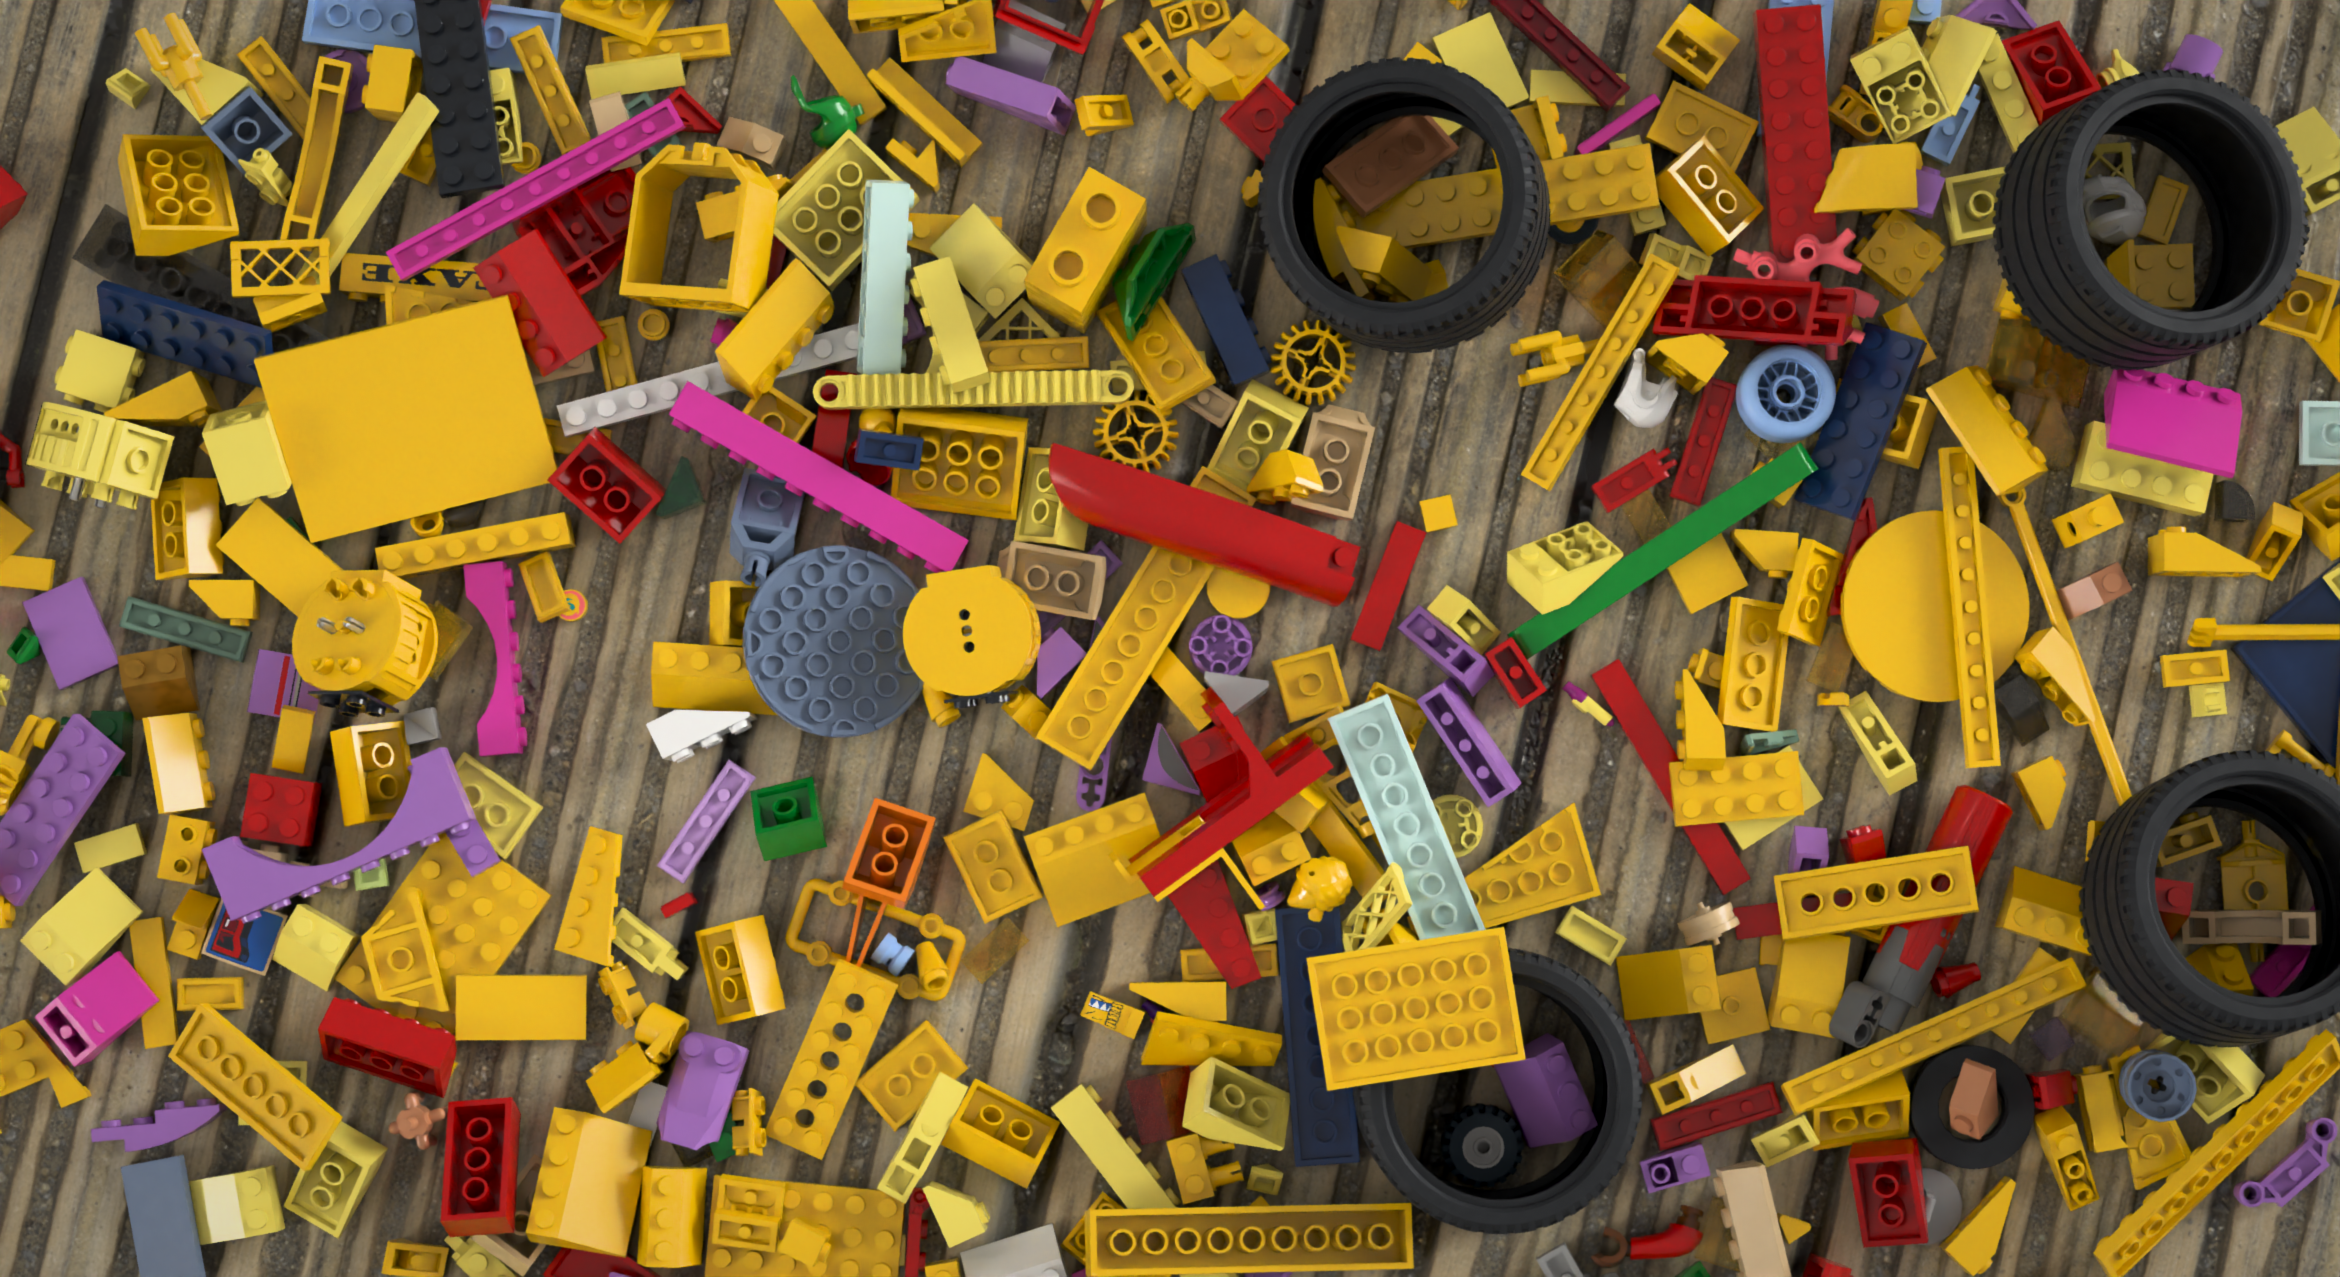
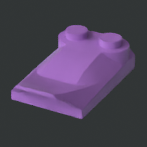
M687 1031L679 1043V1055L656 1124L660 1131L661 1140L697 1151L708 1143L719 1142L749 1050L730 1041L699 1032Z

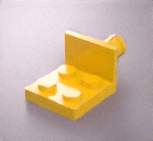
M1243 9L1205 49L1193 38H1190L1187 42V70L1191 78L1180 91L1178 90L1175 93V97L1183 106H1188L1187 109L1191 112L1209 95L1215 101L1243 100L1286 56L1290 49L1286 43Z
M2134 239L2125 241L2103 262L2119 283L2131 293L2152 305L2164 309L2191 308L2195 303L2193 243L2134 245Z

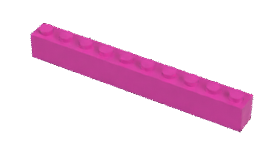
M689 381L685 384L668 414L674 418L671 424L686 433H689L691 428L702 434L700 441L717 449L719 444L731 450L728 454L730 458L743 465L746 464L747 460L759 466L756 472L771 481L774 480L775 476L786 481L785 489L799 497L802 496L803 492L815 498L812 504L828 513L831 508L843 514L840 520L856 529L859 524L869 528L871 531L868 536L884 545L887 540L899 545L896 550L898 553L911 560L914 559L915 555L927 561L924 567L934 573L952 571L969 541Z

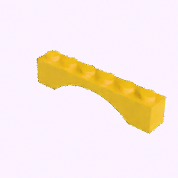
M319 56L301 155L280 240L317 239L354 69L352 63ZM303 248L302 250L313 252L314 248Z

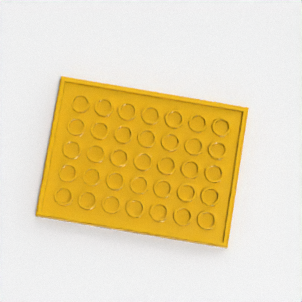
M508 294L254 359L310 543L550 483L547 479L558 468Z

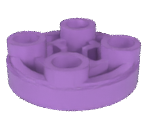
M1215 615L1204 619L1195 627L1190 636V658L1194 666L1204 675L1205 671L1235 676L1247 666L1252 655L1253 647L1249 631L1239 620L1226 615Z

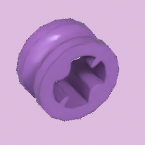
M1270 882L1255 892L1265 906L1261 911L1271 909L1284 900L1285 894L1282 891H1278V882Z

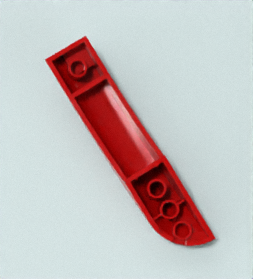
M1056 443L1051 444L1049 452L1051 484L1054 485L1061 499L1059 501L1076 518L1085 523L1147 545L1252 578L1331 607H1338L1350 592L1355 577H1352V573L1361 548L1357 545L1186 484Z

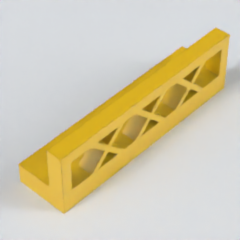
M890 57L877 71L872 68L867 73L870 84L931 140L934 139L936 145L961 168L983 145L972 132Z

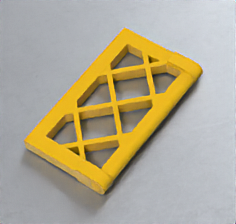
M329 238L230 242L233 298L300 296L319 291L321 295L331 294ZM303 248H319V257L311 263L300 251ZM274 249L293 250L281 264L267 253L269 250ZM260 250L261 252L248 266L242 261L241 251ZM298 254L310 267L296 280L284 267ZM264 256L277 266L265 281L252 270ZM313 270L320 274V284H301ZM280 271H283L294 281L291 286H269L268 284ZM250 272L262 284L259 287H242V278Z

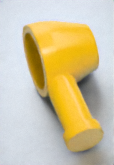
M444 510L411 518L410 524L412 529L418 536L424 539L441 536L444 526L442 516Z

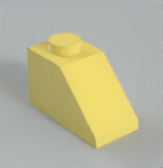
M1448 585L1444 587L1427 608L1438 621L1481 656L1501 633L1469 599Z

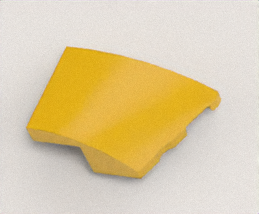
M1915 143L1867 145L1840 149L1834 161V169L1828 175L1825 182V190L1814 208V213L1918 208Z

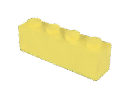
M950 256L913 267L915 278L910 280L915 298L922 297L925 307L920 308V313L924 326L932 327L934 336L930 337L929 340L934 356L941 355L944 365L939 366V371L944 385L950 384L954 394L989 383L988 369Z

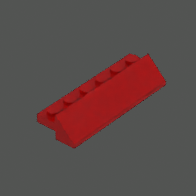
M1695 275L1694 280H1674L1656 311L1653 333L1677 336L1703 333L1707 337L1709 334L1724 339L1843 346L1854 331L1852 320L1857 294L1852 289L1823 288L1820 282Z

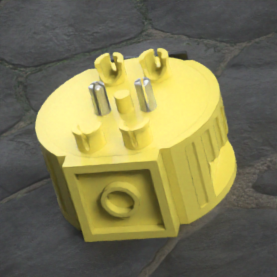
M43 402L25 465L46 471L41 486L62 491L64 478H71L68 490L66 491V493L70 494L69 498L71 500L80 501L81 497L87 498L88 494L91 495V498H95L94 505L96 507L105 508L107 502L112 503L114 490H118L120 493L116 505L136 510L139 496L151 499L158 498L174 436L85 410Z

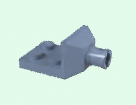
M745 468L731 520L730 554L741 565H744L740 575L742 582L751 586L752 578L755 574L757 575L755 587H759L767 578V570L774 571L785 561L794 557L795 535L805 492L799 497L785 489L784 487L787 482L777 476L771 481L757 473L756 469Z

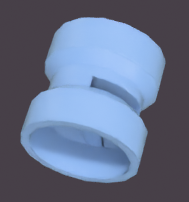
M888 933L870 959L877 964L883 963L888 966V971L897 977L915 951L909 946H901L897 942V938Z

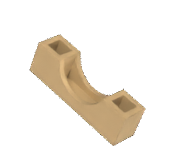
M2191 910L2190 916L2182 926L2183 944L2273 943L2282 945H2317L2322 943L2321 910Z

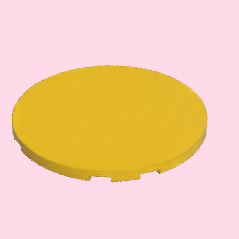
M1930 510L1907 514L1886 523L1873 532L1852 558L1846 571L1847 575L1843 592L1841 593L1840 610L1844 633L1860 665L1888 690L1900 696L1923 702L1958 700L1960 698L1943 511ZM1980 523L1993 682H1995L2014 662V656L2021 649L2029 621V594L2024 574L2015 555L1996 533Z

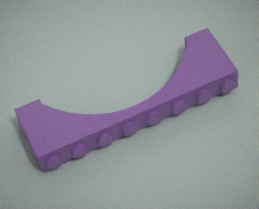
M439 747L410 760L413 766L410 783L395 816L371 843L347 858L317 866L289 864L254 851L242 843L240 836H232L201 849L230 920L242 919L243 924L249 923L262 917L260 911L269 907H272L273 911L282 909L292 904L290 901L292 897L299 894L302 895L303 899L321 892L319 886L331 881L333 886L351 879L349 873L360 868L362 873L371 871L381 866L379 862L381 859L391 856L392 860L399 859L410 854L409 847L420 843L423 848L440 841L438 835L450 830L451 834L454 835L470 828L468 822L475 820L476 816L448 749Z

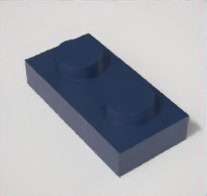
M859 429L854 461L919 471L924 439L917 436Z

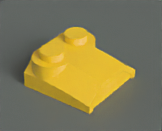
M2296 269L2298 274L2291 281L2290 284L2292 286L2290 290L2283 294L2285 296L2284 299L2258 325L2321 343L2340 281Z
M773 386L767 393H763L757 401L750 399L742 411L798 444L816 418L815 414Z

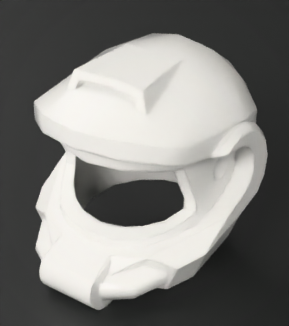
M2098 174L2084 180L2083 209L2084 216L2090 224L2087 226L2089 235L2102 243L2120 245L2127 240L2134 239L2142 230L2145 222L2144 217L2147 212L2144 200L2124 178L2118 176L2111 177ZM2115 194L2121 196L2108 202H2093L2105 195Z
M1637 348L1631 354L1632 361L1614 405L1634 426L1653 428L1664 422L1678 395V392L1675 390L1677 378L1672 375L1669 379L1663 377L1659 384L1648 382L1646 380V353L1643 349Z

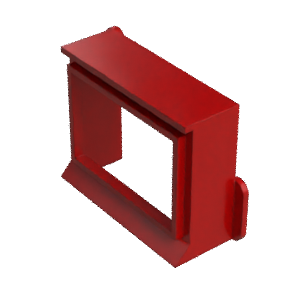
M997 0L993 10V18L1003 20L1070 49L1076 54L1083 55L1095 30L1094 24L1104 0H1093L1078 37L1008 7L1010 0Z

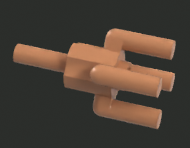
M414 1091L405 1095L406 1109L398 1114L396 1121L390 1123L389 1132L394 1135L401 1134L404 1138L408 1139L415 1138L418 1148L426 1150L437 1144V1137L429 1134V1132L433 1129L435 1122L447 1119L448 1106L430 1110L426 1106L420 1105L424 1101V1093L422 1091Z

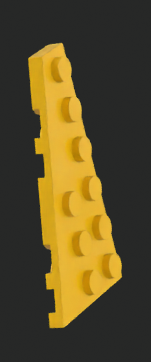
M1575 803L1570 804L1464 877L1485 928L1601 895ZM1409 915L1407 917L1409 927L1411 930L1415 932L1416 936L1418 937L1416 929Z

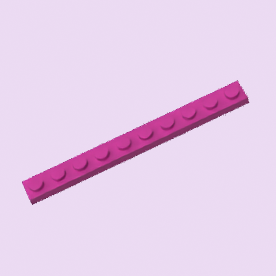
M667 98L386 251V254L398 276L404 282L686 127L671 100Z

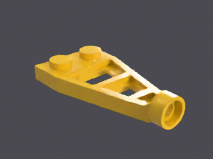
M1340 705L1285 734L1286 742L1289 744L1306 732L1313 743L1317 744L1322 751L1333 745H1339L1328 718L1343 712L1342 706ZM1348 766L1343 773L1336 776L1325 773L1316 780L1317 784L1353 826L1357 828L1361 838H1366L1375 833L1370 820L1364 823L1361 821L1362 817L1368 816L1362 799L1360 798L1359 801L1353 804L1348 803L1337 789L1339 782L1352 777Z

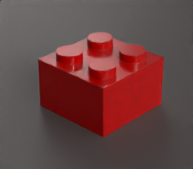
M250 773L240 837L299 846H312L322 783Z

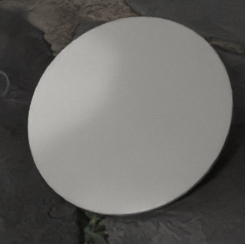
M1922 1168L1929 1241L1928 1243L1917 1245H1930L1944 1240L1955 1230L1962 1214V1198L1956 1184L1947 1175L1935 1169Z

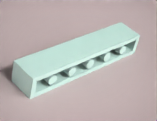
M866 179L857 353V371L861 374H900L901 368L906 366V350L902 349V338L907 336L908 320L907 317H904V304L909 303L910 291L909 286L905 285L906 272L909 273L911 269V255L907 253V240L911 241L913 234V225L911 221H908L909 208L914 206V190L910 189V184L905 181Z

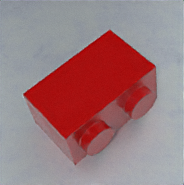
M1512 637L1483 655L1494 672V676L1516 709L1521 708L1547 691Z

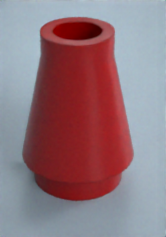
M1975 962L1938 967L1930 982L1933 991L1938 997L1945 996L1949 998L1972 983L1980 981L1981 973Z

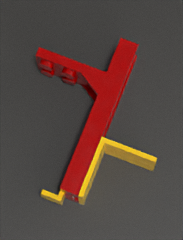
M1209 687L1200 694L1206 702L1201 707L1218 729L1224 727L1219 732L1236 753L1238 781L1128 859L1130 865L1126 868L1114 851L1108 856L1129 885L1140 878L1157 902L1215 860L1222 857L1259 910L1265 907L1223 847L1334 767L1321 748L1313 743L1306 732L1267 760H1264L1223 700Z

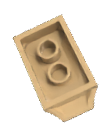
M1330 404L1317 413L1313 412L1303 455L1314 460L1323 484V490L1320 493L1310 494L1308 498H1292L1290 506L1304 512L1332 519L1353 520L1375 427L1369 424L1365 413Z
M1011 541L1007 548L999 551L997 566L1000 567L1001 577L1017 584L1028 595L1036 610L1096 620L1102 604L1107 573L1105 556L1018 541Z

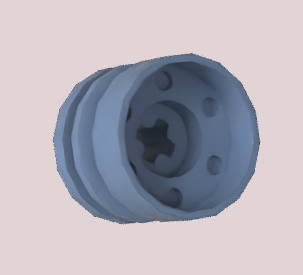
M2157 1049L2141 1050L2130 1056L2121 1067L2118 1079L2120 1094L2125 1103L2143 1117L2158 1122L2173 1121L2186 1114L2194 1103L2197 1092L2195 1076L2189 1066L2178 1057ZM2150 1078L2153 1080L2157 1078V1081L2161 1083L2159 1089H2152L2148 1085Z

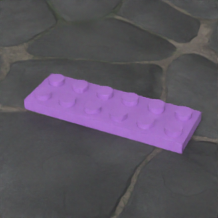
M73 714L0 822V893L14 906H23L126 754L81 714Z

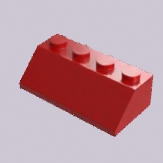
M534 229L473 267L492 298L508 294L522 345L543 377L561 368L607 338L538 229Z
M333 998L318 1028L324 1060L444 1098L457 1052L454 1035L443 1028L433 1029L423 1026L412 1018L402 1019L392 1016L388 1011L381 1008L371 1009L361 1006L359 1002L353 999Z

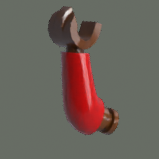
M1681 1205L1680 1211L1683 1214L1677 1217L1676 1223H1669V1227L1659 1233L1630 1237V1241H1626L1625 1237L1615 1229L1605 1227L1603 1237L1615 1241L1619 1251L1613 1256L1603 1255L1599 1252L1591 1256L1590 1259L1600 1267L1613 1268L1621 1264L1625 1257H1630V1260L1665 1259L1689 1254L1703 1239L1704 1234L1699 1231L1701 1223L1698 1221V1217L1702 1218L1704 1212L1691 1206Z

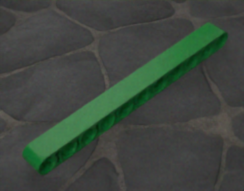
M1798 443L1615 563L1569 605L1543 615L1541 613L1537 614L1507 634L1508 638L1512 637L1526 659L1531 658L1816 471L1818 467L1802 443Z

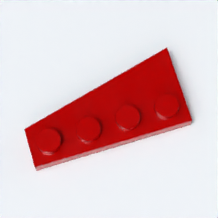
M1217 859L1167 896L1230 988L1233 989L1262 977Z

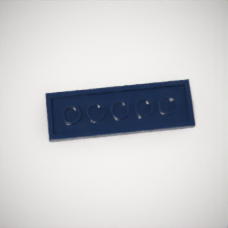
M106 280L97 285L103 338L262 388L254 359L273 353L271 330Z
M1868 322L1865 323L1863 332H1865L1864 339L1861 344L1857 343L1836 394L1833 410L1823 426L1811 455L1818 469L1802 479L1803 481L1799 485L1794 497L1797 502L1855 521L1927 345L1924 340Z

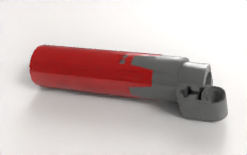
M1967 785L1957 786L1925 852L1968 846L1975 887L1977 888L2013 811L2006 803L1985 792ZM1938 875L1932 881V888L1937 892H1945L1950 887V879L1945 875ZM1910 881L1904 897H1912L1916 894L1918 890L1916 882ZM1964 914L1889 925L1863 981H1853L1846 988L1830 1021V1034L1850 1045L1862 1048L1869 1043L1877 1026L1894 1034L1899 1033L1910 1008H1918Z

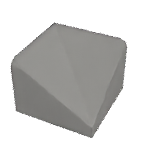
M430 707L404 714L407 745L413 746L442 739L436 708Z

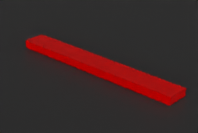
M1617 659L1590 676L1673 812L1669 763L1680 762L1622 663ZM1718 823L1681 826L1722 895L1727 894L1751 879Z

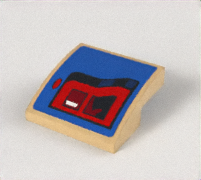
M221 898L201 953L265 976L288 915L267 908L260 911L262 917L249 923L243 924L242 919L231 921Z

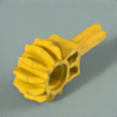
M27 716L8 753L0 750V816L7 813L20 794L24 782L32 769L26 760L34 747L33 738L35 732L43 720L38 716Z

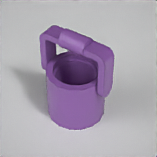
M2187 34L2173 61L2167 62L2163 71L2175 69L2176 71L2185 70L2189 71V74L2196 72L2202 74L2204 78L2210 76L2215 80L2213 72L2223 54V50L2219 45L2204 37Z

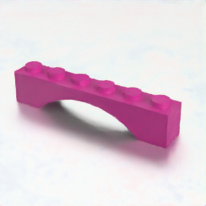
M503 561L465 564L463 567L466 597L477 607L487 622L494 639L497 655V677L494 692L485 713L477 723L479 756L492 757L523 754V746H527V731L525 727H521L520 715L525 713L523 695H518L517 683L522 682V670L520 663L516 664L515 651H519V637L517 632H513L512 619L517 617L515 600H510L509 587H514L512 568H507V563Z

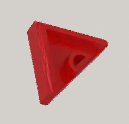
M681 86L667 97L671 100L686 127L680 132L718 134L721 131L722 125Z

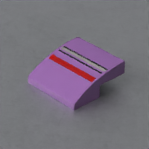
M258 649L247 712L280 717L283 705H289L316 711L317 713L319 700L308 695V691L321 690L302 679L294 664L293 655Z

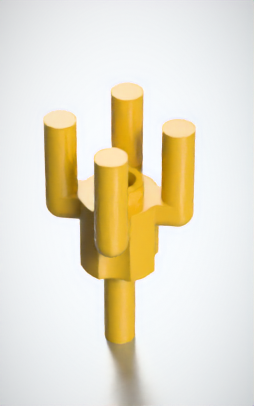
M170 13L163 18L177 44L168 47L164 51L155 34L150 35L147 28L137 30L135 35L152 68L160 72L163 77L169 79L174 91L185 89L200 120L210 118L212 113L197 86V83L204 78L197 65V62L202 59V54L184 19L179 20L175 13Z
M1551 331L1518 339V343L1510 344L1511 355L1518 356L1540 351L1541 360L1544 365L1528 369L1524 374L1518 375L1519 386L1524 387L1560 378L1561 375L1567 374L1570 368L1584 365V356L1593 352L1600 338L1582 342L1578 334L1562 337L1561 332Z

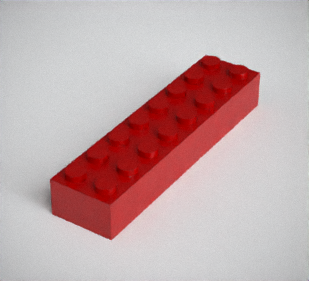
M1821 4L1759 9L1753 13L1769 249L1776 256L1778 262L1788 263L1794 259L1795 242L1803 234L1816 236L1822 244L1830 243L1837 238L1835 213H1814V208L1825 190V182L1828 175L1832 172ZM1804 247L1801 250L1802 253L1807 255L1813 252L1810 247Z

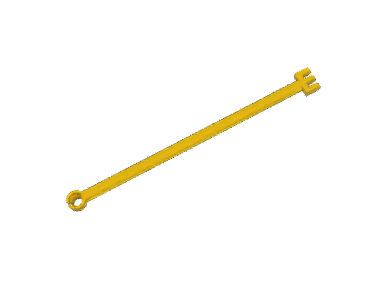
M2023 488L2019 492H2015L2016 498L2014 501H2009L2006 498V494L1999 495L1998 498L2001 504L2010 510L2052 627L2059 632L2075 652L2096 719L2093 723L2089 724L2120 807L2132 794L2024 505L2026 490Z
M2197 618L2194 620L2187 643L2192 647H2211L2213 640H2340V624L2217 625L2216 618Z

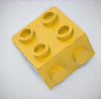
M1548 95L1536 98L1532 105L1510 110L1533 145L1540 161L1564 157V152H1567L1565 136L1563 133L1558 134L1555 123L1559 121L1558 109L1555 103L1550 104ZM1492 149L1496 168H1500L1496 154Z

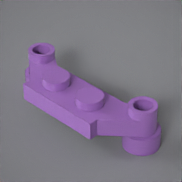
M2317 1117L2308 1121L2305 1127V1140L2257 1182L2245 1180L2236 1184L2233 1190L2235 1198L2242 1205L2248 1207H2257L2261 1203L2275 1202L2277 1206L2283 1207L2330 1166L2326 1161L2328 1143L2332 1142L2337 1136L2336 1124L2331 1119L2325 1117ZM2318 1125H2321V1132L2317 1134L2316 1128ZM2249 1188V1195L2245 1198L2244 1190Z

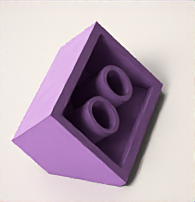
M1546 1033L1524 1045L1525 1060L1493 1065L1525 1141L1530 1148L1571 1141L1598 1126L1565 1045L1561 1040Z

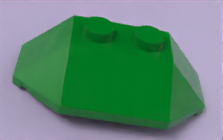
M1185 223L1162 227L1146 234L1140 244H1135L1132 247L1125 268L1119 269L1115 274L1112 286L1114 287L1116 302L1129 340L1134 341L1195 243L1194 225Z

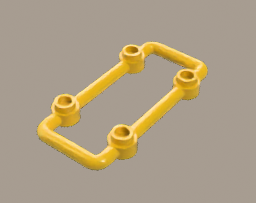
M814 878L806 882L788 926L785 937L786 944L791 950L806 955L807 960L814 966L820 967L827 964L836 966L839 959L846 961V956L833 952L831 946L825 941H815L810 944L798 939L815 891L829 895L831 902L837 906H846L850 903L857 906L859 894L842 889L843 880L831 883ZM868 898L866 909L878 913L882 902ZM888 904L884 916L919 928L920 933L926 938L934 939L942 936L953 940L945 963L950 971L949 983L940 990L928 991L919 983V977L915 974L909 973L902 977H896L890 972L863 963L862 969L898 984L897 992L904 999H914L919 996L935 1002L942 1000L949 992L966 944L965 935L959 929L946 925L943 918L938 914L929 913L922 916ZM853 959L852 964L856 965L857 960Z

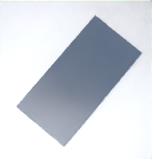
M184 1154L122 1166L121 1173L140 1277H206Z

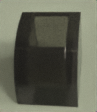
M2228 480L2215 483L2214 521L2247 523L2255 520L2253 500L2241 485Z

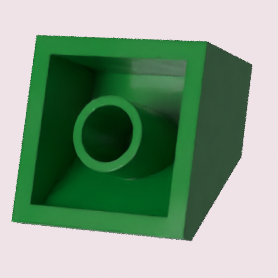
M813 776L750 791L755 835L764 862L827 847L824 822Z

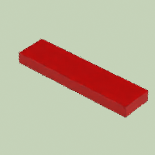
M1711 377L1703 387L1669 494L1670 498L1697 507L1701 505L1735 399L1736 384Z
M1396 521L1350 638L1351 641L1380 652L1427 532Z
M1852 893L1836 894L1834 897L1835 904L1839 907L1850 905L1853 899ZM1819 897L1804 898L1802 901V907L1807 912H1814L1820 906ZM1777 902L1733 908L1734 916H1737L1740 923L1735 927L1736 940L1782 934Z
M1770 1081L1649 1119L1658 1149L1662 1151L1783 1112L1774 1083Z

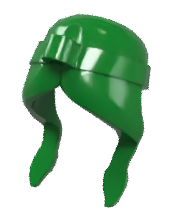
M794 75L791 76V89L801 108L806 112L816 113L821 116L820 124L809 132L813 143L815 142L820 148L828 149L848 129L854 134L856 133L857 123L855 118L865 113L861 103L851 107L849 102L840 95L827 96L806 102Z

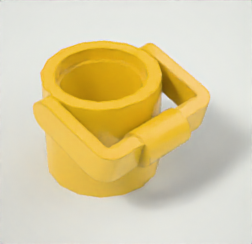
M653 1002L642 1014L637 1024L634 1038L649 1046L645 1051V1055L649 1057L652 1063L665 1064L679 1049V1043L688 1031L689 1019Z

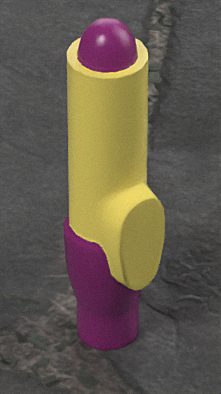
M1570 681L1563 686L1562 689L1571 697L1572 704L1581 712H1589L1604 726L1611 727L1614 725L1613 716L1589 697L1585 691L1573 685Z

